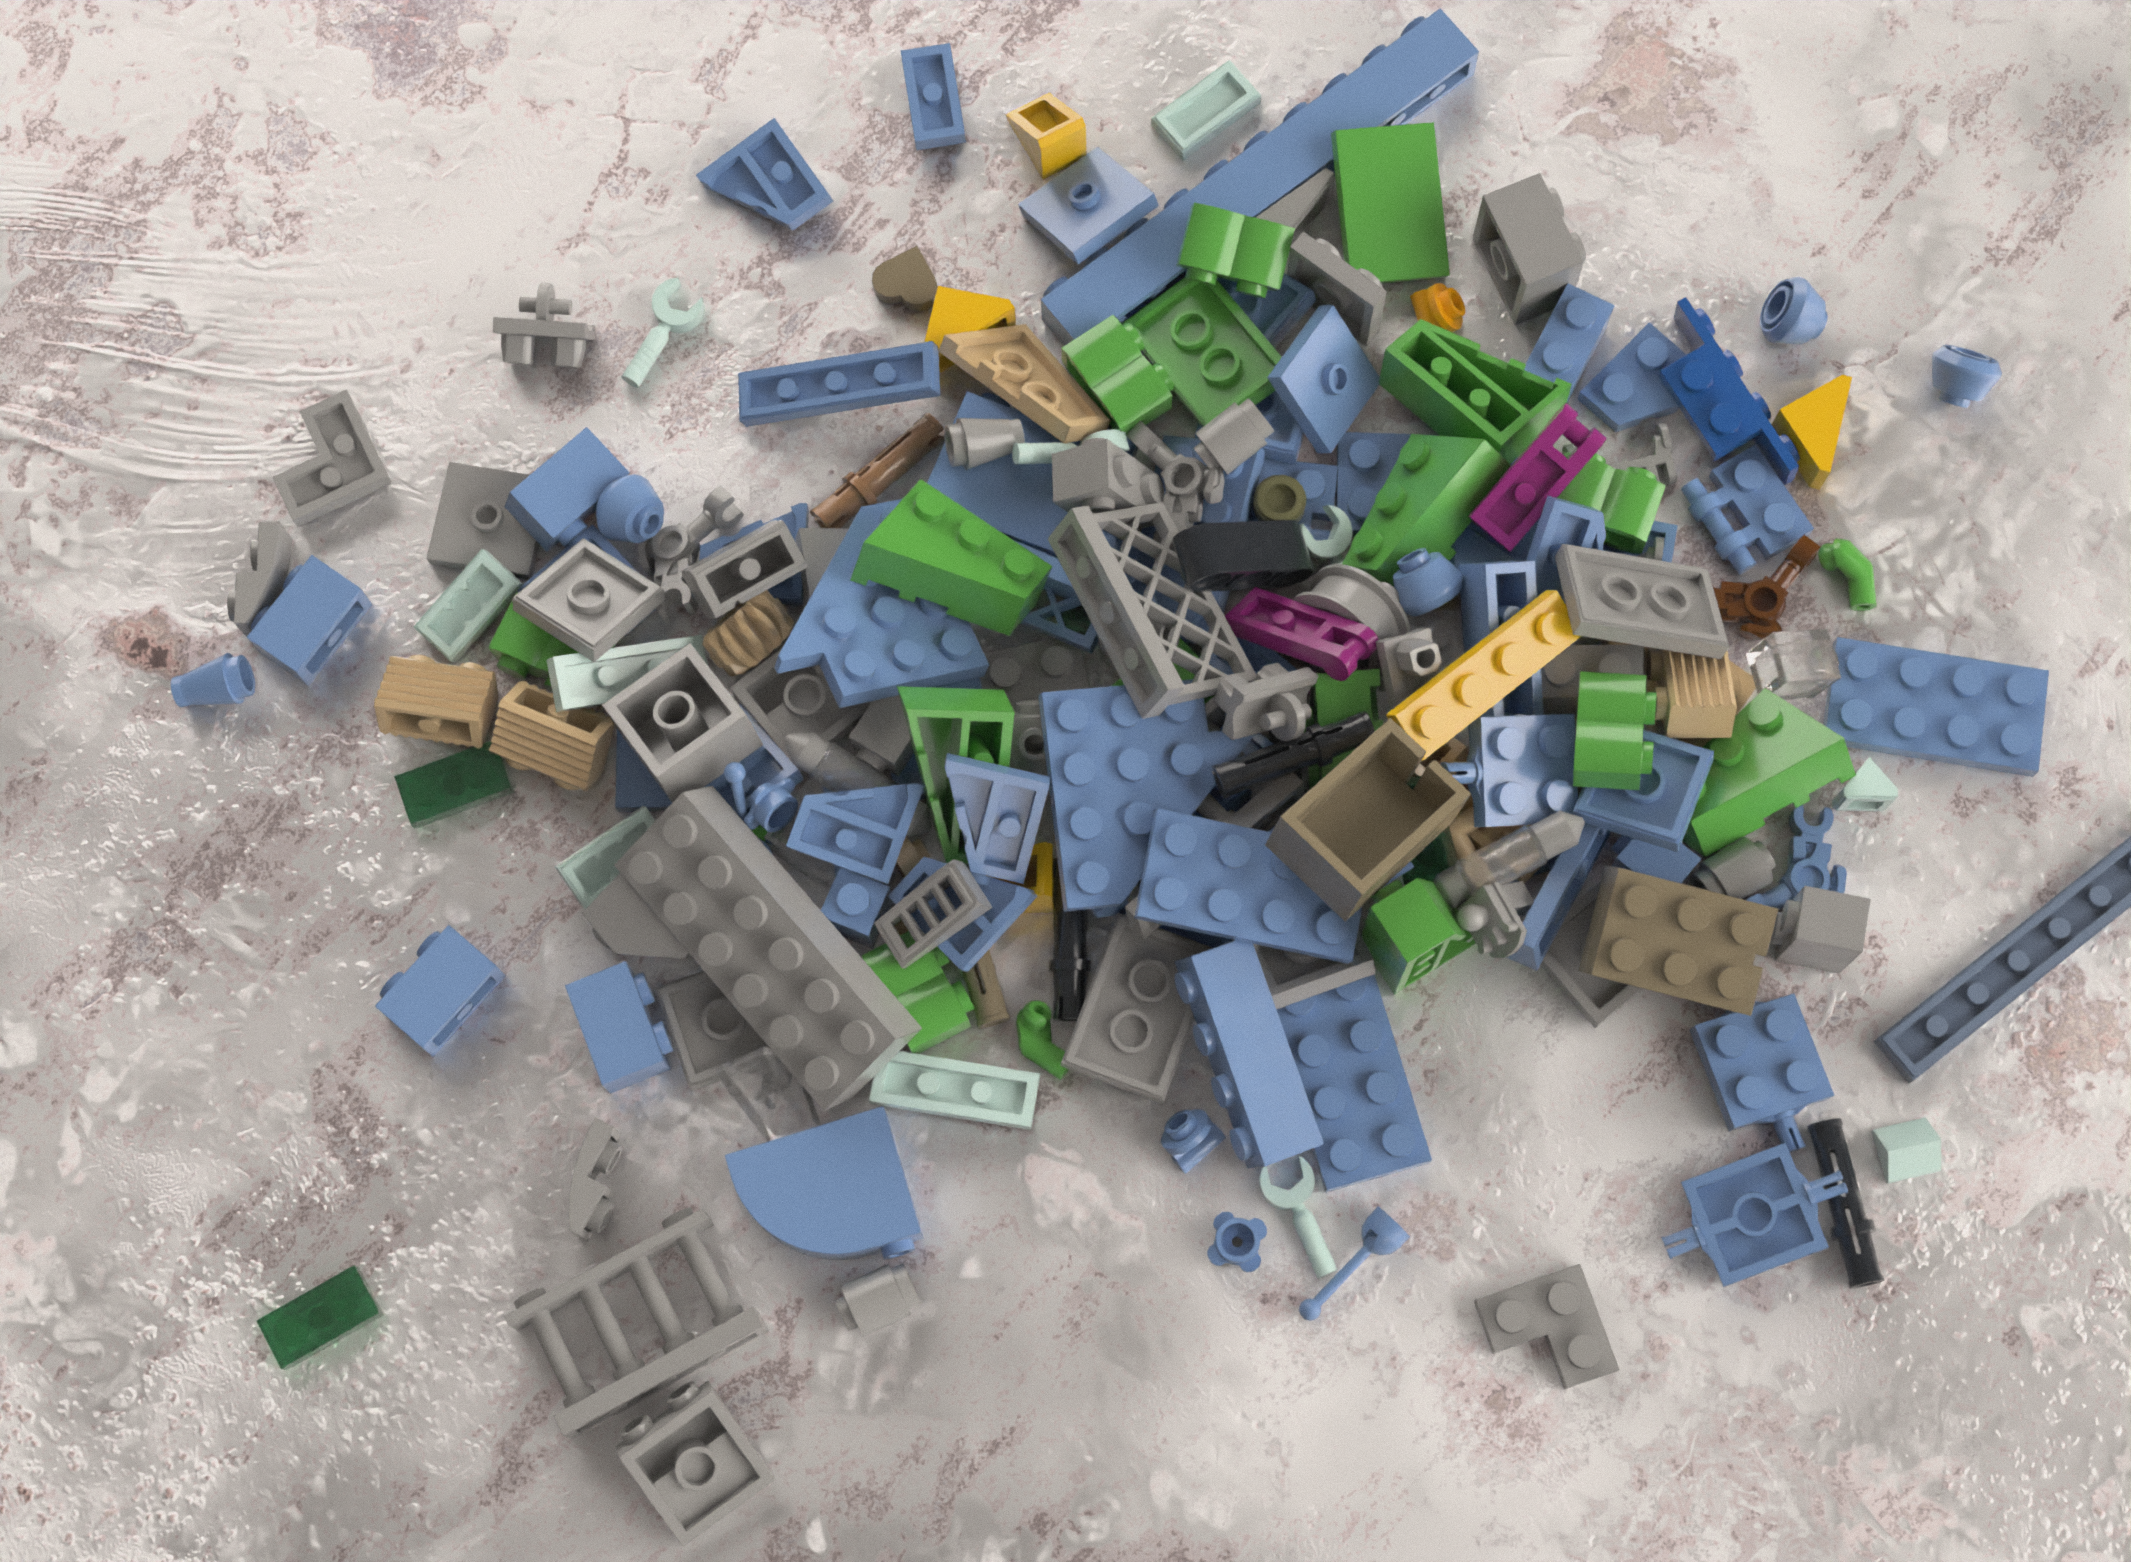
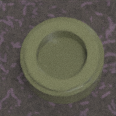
M1273 475L1264 479L1257 486L1254 493L1253 510L1259 521L1295 520L1299 522L1304 515L1306 494L1302 485L1296 479L1287 475Z

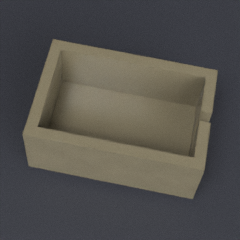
M1391 718L1281 815L1265 844L1345 922L1454 821L1471 795L1436 760L1427 766L1412 790L1406 783L1412 777L1426 751Z
M1605 865L1578 971L1751 1016L1763 972L1762 967L1754 966L1753 963L1755 955L1767 956L1778 908Z

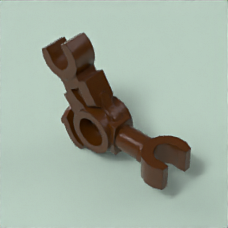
M1804 534L1770 578L1765 575L1762 580L1751 583L1721 581L1719 588L1713 586L1722 622H1749L1739 628L1740 634L1747 640H1769L1779 637L1783 630L1777 621L1781 618L1786 608V598L1789 594L1786 590L1814 560L1821 546Z

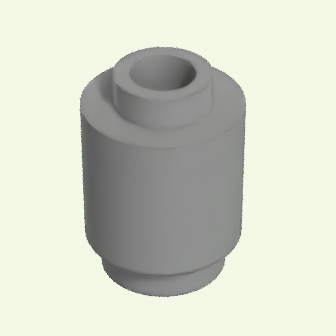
M1248 398L1239 406L1234 402L1195 434L1201 442L1193 449L1209 469L1214 466L1217 469L1222 467L1228 475L1267 444L1265 438L1272 434L1274 430L1254 403Z
M1742 837L1701 862L1699 870L1691 875V882L1693 887L1744 900L1773 882L1771 870L1776 865L1771 853L1762 842L1756 841L1753 843L1748 838Z
M904 1263L890 1268L889 1264L841 1285L844 1297L835 1300L847 1330L850 1331L858 1327L863 1337L911 1315L909 1309L922 1304Z

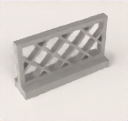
M1163 502L1096 514L1092 513L1089 506L1071 508L1048 537V541L1142 719L1159 716L1168 705L1216 695L1220 679L1228 675L1209 665L1212 653L1228 661L1234 674L1237 673L1248 683L1255 681L1256 673L1212 592H1191L1188 590L1173 544V537L1179 531ZM1152 521L1162 539L1161 543L1138 532L1139 523ZM1102 530L1123 540L1119 551L1110 547ZM1131 545L1155 558L1152 570L1128 557ZM1164 564L1181 574L1185 582L1184 588L1160 575ZM1125 573L1146 584L1143 596L1133 590ZM1155 590L1179 603L1176 614L1152 601ZM1188 608L1204 617L1209 626L1208 632L1185 620ZM1149 618L1170 629L1167 641L1157 635ZM1179 634L1203 647L1200 659L1176 646ZM1173 663L1195 674L1192 683L1184 685Z

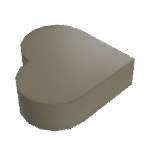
M918 246L881 263L872 274L874 293L879 300L889 304L902 302L906 308L912 311H924L933 306L938 286L935 276Z

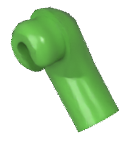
M1836 538L1833 543L1823 544L1818 552L1820 565L1828 571L1839 569L1847 577L1850 609L1853 611H1867L1876 608L1872 563L1850 540Z
M1030 1001L1019 1011L1016 1019L1019 1050L1024 1057L1061 1081L1069 1069L1060 1066L1065 1051L1052 1043L1051 1009L1042 1001Z

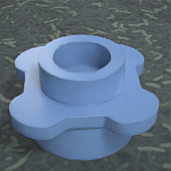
M784 778L779 784L764 783L756 788L748 801V806L751 810L744 818L745 824L751 830L761 825L768 832H776L785 827L792 820L798 809V801L791 795L795 788V783L790 778Z
M1230 1212L1218 1214L1213 1222V1226L1216 1229L1215 1241L1207 1251L1210 1262L1216 1266H1222L1225 1263L1238 1265L1244 1272H1253L1258 1269L1261 1264V1257L1258 1254L1260 1240L1267 1235L1265 1223L1258 1218H1253L1250 1221L1244 1218H1235ZM1234 1237L1242 1239L1243 1243L1240 1247L1233 1246L1232 1239Z

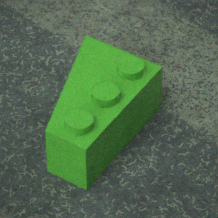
M920 479L864 541L850 581L866 586L868 580L899 590V598L914 603L917 596L948 607L946 612L948 615L1010 636L1036 605L1053 566Z

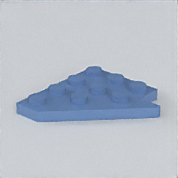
M902 499L862 506L781 649L774 667L778 674L820 665L839 708L898 696L897 686L938 687L984 677L989 666L969 622L946 614L948 607L917 596L913 603L899 598V590L868 580L866 586L850 581L864 541Z
M1193 679L1182 680L1184 685L1190 684L1193 681ZM1125 685L1042 692L1038 699L1047 775L1050 777L1049 792L1063 910L1066 912L1117 907L1122 904L1142 878L1154 811L1159 808L1192 815L1215 786L1212 766L1236 759L1253 738L1254 734L1231 740L1222 731L1208 732L1204 698L1168 705L1159 716L1142 719Z

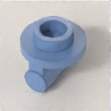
M1201 1109L1182 1110L1175 1113L1166 1122L1161 1137V1144L1172 1156L1171 1159L1176 1166L1186 1174L1225 1140L1226 1136L1211 1121L1205 1111Z

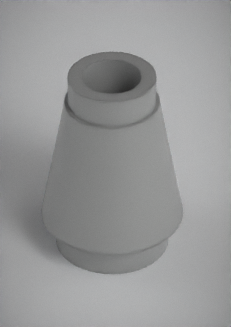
M957 418L955 424L945 425L944 428L945 446L949 462L952 467L963 465L965 470L1012 453L1015 443H1025L1023 427L1019 419Z

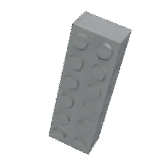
M713 786L682 792L614 865L823 1111L852 1099L922 1029L912 1015Z

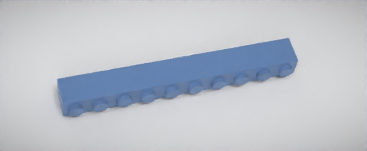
M1441 8L1426 19L1424 16L1417 17L1404 28L1401 37L1387 47L1384 44L1379 45L1369 52L1362 61L1361 66L1348 76L1345 73H1341L1334 77L1325 86L1322 95L1309 104L1306 102L1297 104L1286 114L1283 123L1269 133L1265 130L1259 132L1247 142L1243 152L1230 162L1226 159L1219 161L1205 174L1204 181L1190 191L1185 188L1176 192L1166 202L1164 210L1150 220L1142 218L1133 224L1124 234V239L1110 249L1107 247L1100 248L1086 260L1084 268L1069 279L1064 276L1054 281L1045 290L1041 299L1042 320L1064 346L1111 315H1114L1120 323H1123L1186 276L1187 269L1177 267L1176 264L1190 208L1194 202L1256 218L1325 168L1332 171L1335 177L1331 133L1333 131L1408 124L1474 75L1479 54L1478 49Z

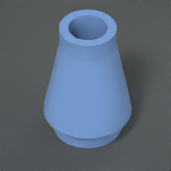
M226 653L188 673L173 677L171 679V692L174 701L181 708L190 705L242 704L245 697L252 696L255 693V677L252 667L245 656L239 655L234 657L232 654Z

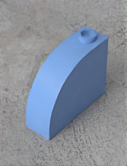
M967 391L953 422L955 424L957 418L1019 419L1023 427L1025 443L1060 442L1022 412L1011 408L1007 401L991 393H982L979 396ZM944 443L927 484L1012 540L1057 558L1048 541V537L1068 512L1053 503L1052 464H1015L1011 453L965 470L963 465L951 466Z
M884 1106L725 1155L735 1190L748 1212L773 1238L797 1252L828 1260L858 1259L882 1252L883 1259L886 1260L913 1252L915 1250L913 1242L924 1239Z

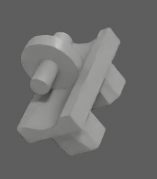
M541 283L538 287L537 297L521 296L519 298V311L536 313V320L493 317V333L501 334L502 357L505 363L534 365L535 337L552 338L551 366L581 368L586 350V340L594 341L595 325L553 321L554 314L571 315L572 300L555 299V291L551 283Z
M1425 627L1414 629L1403 635L1376 641L1382 676H1380L1381 686H1378V689L1381 692H1386L1391 711L1439 674L1438 667L1442 663L1438 644L1433 643L1430 628Z
M1279 663L1263 666L1253 682L1248 683L1237 673L1222 677L1214 699L1215 704L1227 714L1222 732L1231 740L1271 730L1275 737L1281 741L1297 739L1305 729L1306 720L1311 717V709L1306 704L1307 694L1310 688L1316 684L1318 675L1309 667L1288 672Z

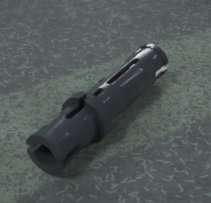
M1365 711L1358 712L1355 715L1322 727L1316 723L1306 727V732L1297 739L1281 741L1242 757L1213 765V778L1220 795L1225 799L1248 788L1264 784L1318 764L1320 767L1332 764L1334 757L1355 750L1375 732V729Z
M1054 858L1053 959L1049 960V972H1053L1054 985L1053 1020L1077 1022L1086 998L1087 973L1091 972V960H1087L1086 948L1087 909L1064 912L1058 859Z
M1835 1118L1810 1124L1807 1126V1129L1811 1135L1821 1178L1835 1173L1830 1155L1834 1153L1838 1169L1843 1176L1842 1183L1845 1182L1848 1193H1845L1846 1197L1838 1195L1827 1199L1834 1224V1227L1829 1229L1832 1241H1838L1849 1279V1288L1854 1289L1881 1283L1884 1281V1276L1880 1271L1871 1233L1876 1231L1874 1221L1866 1217L1855 1169L1853 1168L1842 1128V1119ZM1838 1182L1824 1187V1189L1838 1185ZM1846 1209L1850 1211L1861 1254L1856 1253L1845 1212Z

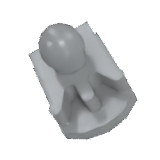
M1523 881L1503 885L1500 882H1495L1491 885L1482 886L1457 908V923L1463 930L1470 932L1480 954L1489 953L1492 958H1505L1516 953L1523 945L1527 930L1520 917L1531 908L1534 900Z

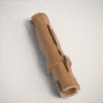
M925 413L912 427L883 449L866 466L862 467L855 474L852 471L842 478L843 484L833 494L810 510V514L814 517L817 525L820 528L840 529L858 513L862 506L877 504L876 498L885 489L908 472L932 449H935L940 443L945 441L943 426L930 413Z

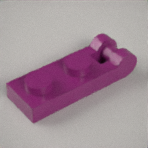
M1567 403L1552 416L1544 429L1468 515L1470 520L1508 552H1511L1541 517L1547 496L1557 498L1607 439L1595 427L1589 430L1576 419L1578 413ZM1561 435L1575 446L1573 452L1567 458L1553 446Z
M1257 587L1250 591L1225 615L1236 637L1320 666L1331 678L1337 681H1345L1357 669V661L1359 659L1364 660L1370 657L1377 650L1376 641L1379 640L1376 633L1364 624Z

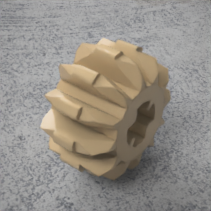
M766 590L744 603H738L735 608L716 621V624L707 631L702 645L710 653L709 657L719 668L722 667L729 676H737L755 667L762 659L781 645V642L790 635L794 621L787 614V608L778 598L775 599Z

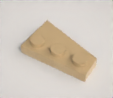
M1026 324L944 335L938 352L1062 443L1082 441L1090 434L1108 429L1111 420Z

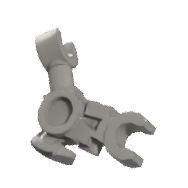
M1141 420L1126 435L1162 470L1160 475L1164 477L1166 488L1163 504L1179 532L1192 527L1193 522L1201 521L1204 498L1209 504L1221 502L1224 489L1222 467L1217 469L1214 466L1209 469L1208 466H1205L1196 458L1184 457L1181 453L1176 455ZM1156 530L1153 540L1161 543L1162 539Z
M722 486L715 488L709 493L703 505V512L686 527L681 523L677 526L664 527L653 538L638 544V562L648 576L654 575V583L664 588V602L656 608L664 621L670 620V607L678 600H682L689 615L696 614L698 603L688 587L681 570L696 563L698 552L700 551V541L718 527L728 529L735 526L744 516L743 512L733 504L735 501L734 497Z

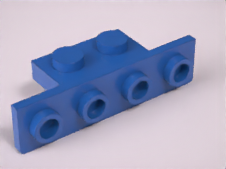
M1686 297L1679 300L1676 304L1674 321L1694 351L1661 369L1659 378L1714 461L1753 439L1784 485L1790 483L1795 479L1799 468L1797 461L1800 460L1795 445L1786 434L1780 436L1777 434L1768 420L1771 418V412L1765 400L1758 392H1749L1740 378L1743 376V371L1737 358L1728 349L1722 351L1713 338L1715 329L1706 312L1702 308L1694 310Z

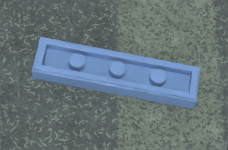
M933 341L740 372L738 373L739 420L746 427L941 396L938 346Z

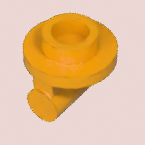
M1436 283L1428 289L1419 290L1410 295L1417 321L1422 319L1452 333L1462 327L1465 305L1461 296L1454 288H1447L1442 283Z

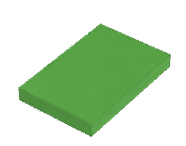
M1434 122L1333 131L1331 133L1344 261L1356 270L1362 268L1371 272L1379 279L1381 284L1441 279L1450 276Z
M1184 277L1121 323L1122 325L1130 323L1137 330L1145 345V349L1141 351L1142 355L1152 366L1159 363L1164 367L1173 381L1175 387L1172 390L1173 393L1201 427H1204L1234 402L1239 406L1249 398L1256 405L1276 391L1267 377L1282 356L1217 280L1215 286L1191 281Z

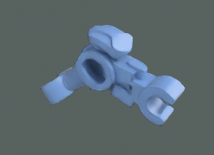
M1803 805L1797 808L1794 807L1789 816V827L1795 836L1789 841L1787 869L1783 877L1777 882L1778 886L1763 894L1753 895L1747 898V901L1780 909L1784 907L1786 900H1792L1804 886L1839 893L1845 892L1846 868L1836 864L1833 866L1830 874L1827 869L1832 845L1823 843V838L1833 824L1834 814L1831 808L1824 807L1819 813V825L1810 826L1803 818Z

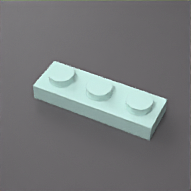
M702 635L610 648L595 662L580 653L555 656L547 659L556 712L604 704L690 643L708 665L705 648L702 645Z
M899 1051L873 1077L869 1102L872 1105L1031 1130L1040 1073Z

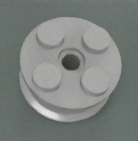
M1337 563L1323 567L1313 577L1310 584V592H1303L1292 599L1364 624L1376 633L1379 640L1410 632L1408 618L1399 603L1398 591L1392 585L1380 582L1370 574L1352 566ZM1377 650L1367 659H1359L1357 661L1358 666L1356 670L1379 669L1380 676H1382ZM1308 663L1317 672L1326 673L1322 667Z

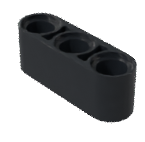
M1295 520L1204 523L1184 529L1173 537V544L1188 590L1191 592L1252 590L1255 587L1260 589L1283 588L1303 582L1315 572L1300 524Z

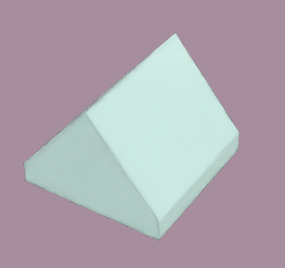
M1869 757L1857 770L1856 776L1851 778L1832 800V809H1836V811H1885L1898 797V788Z
M1926 1117L1871 1131L1886 1184L1941 1171V1138Z

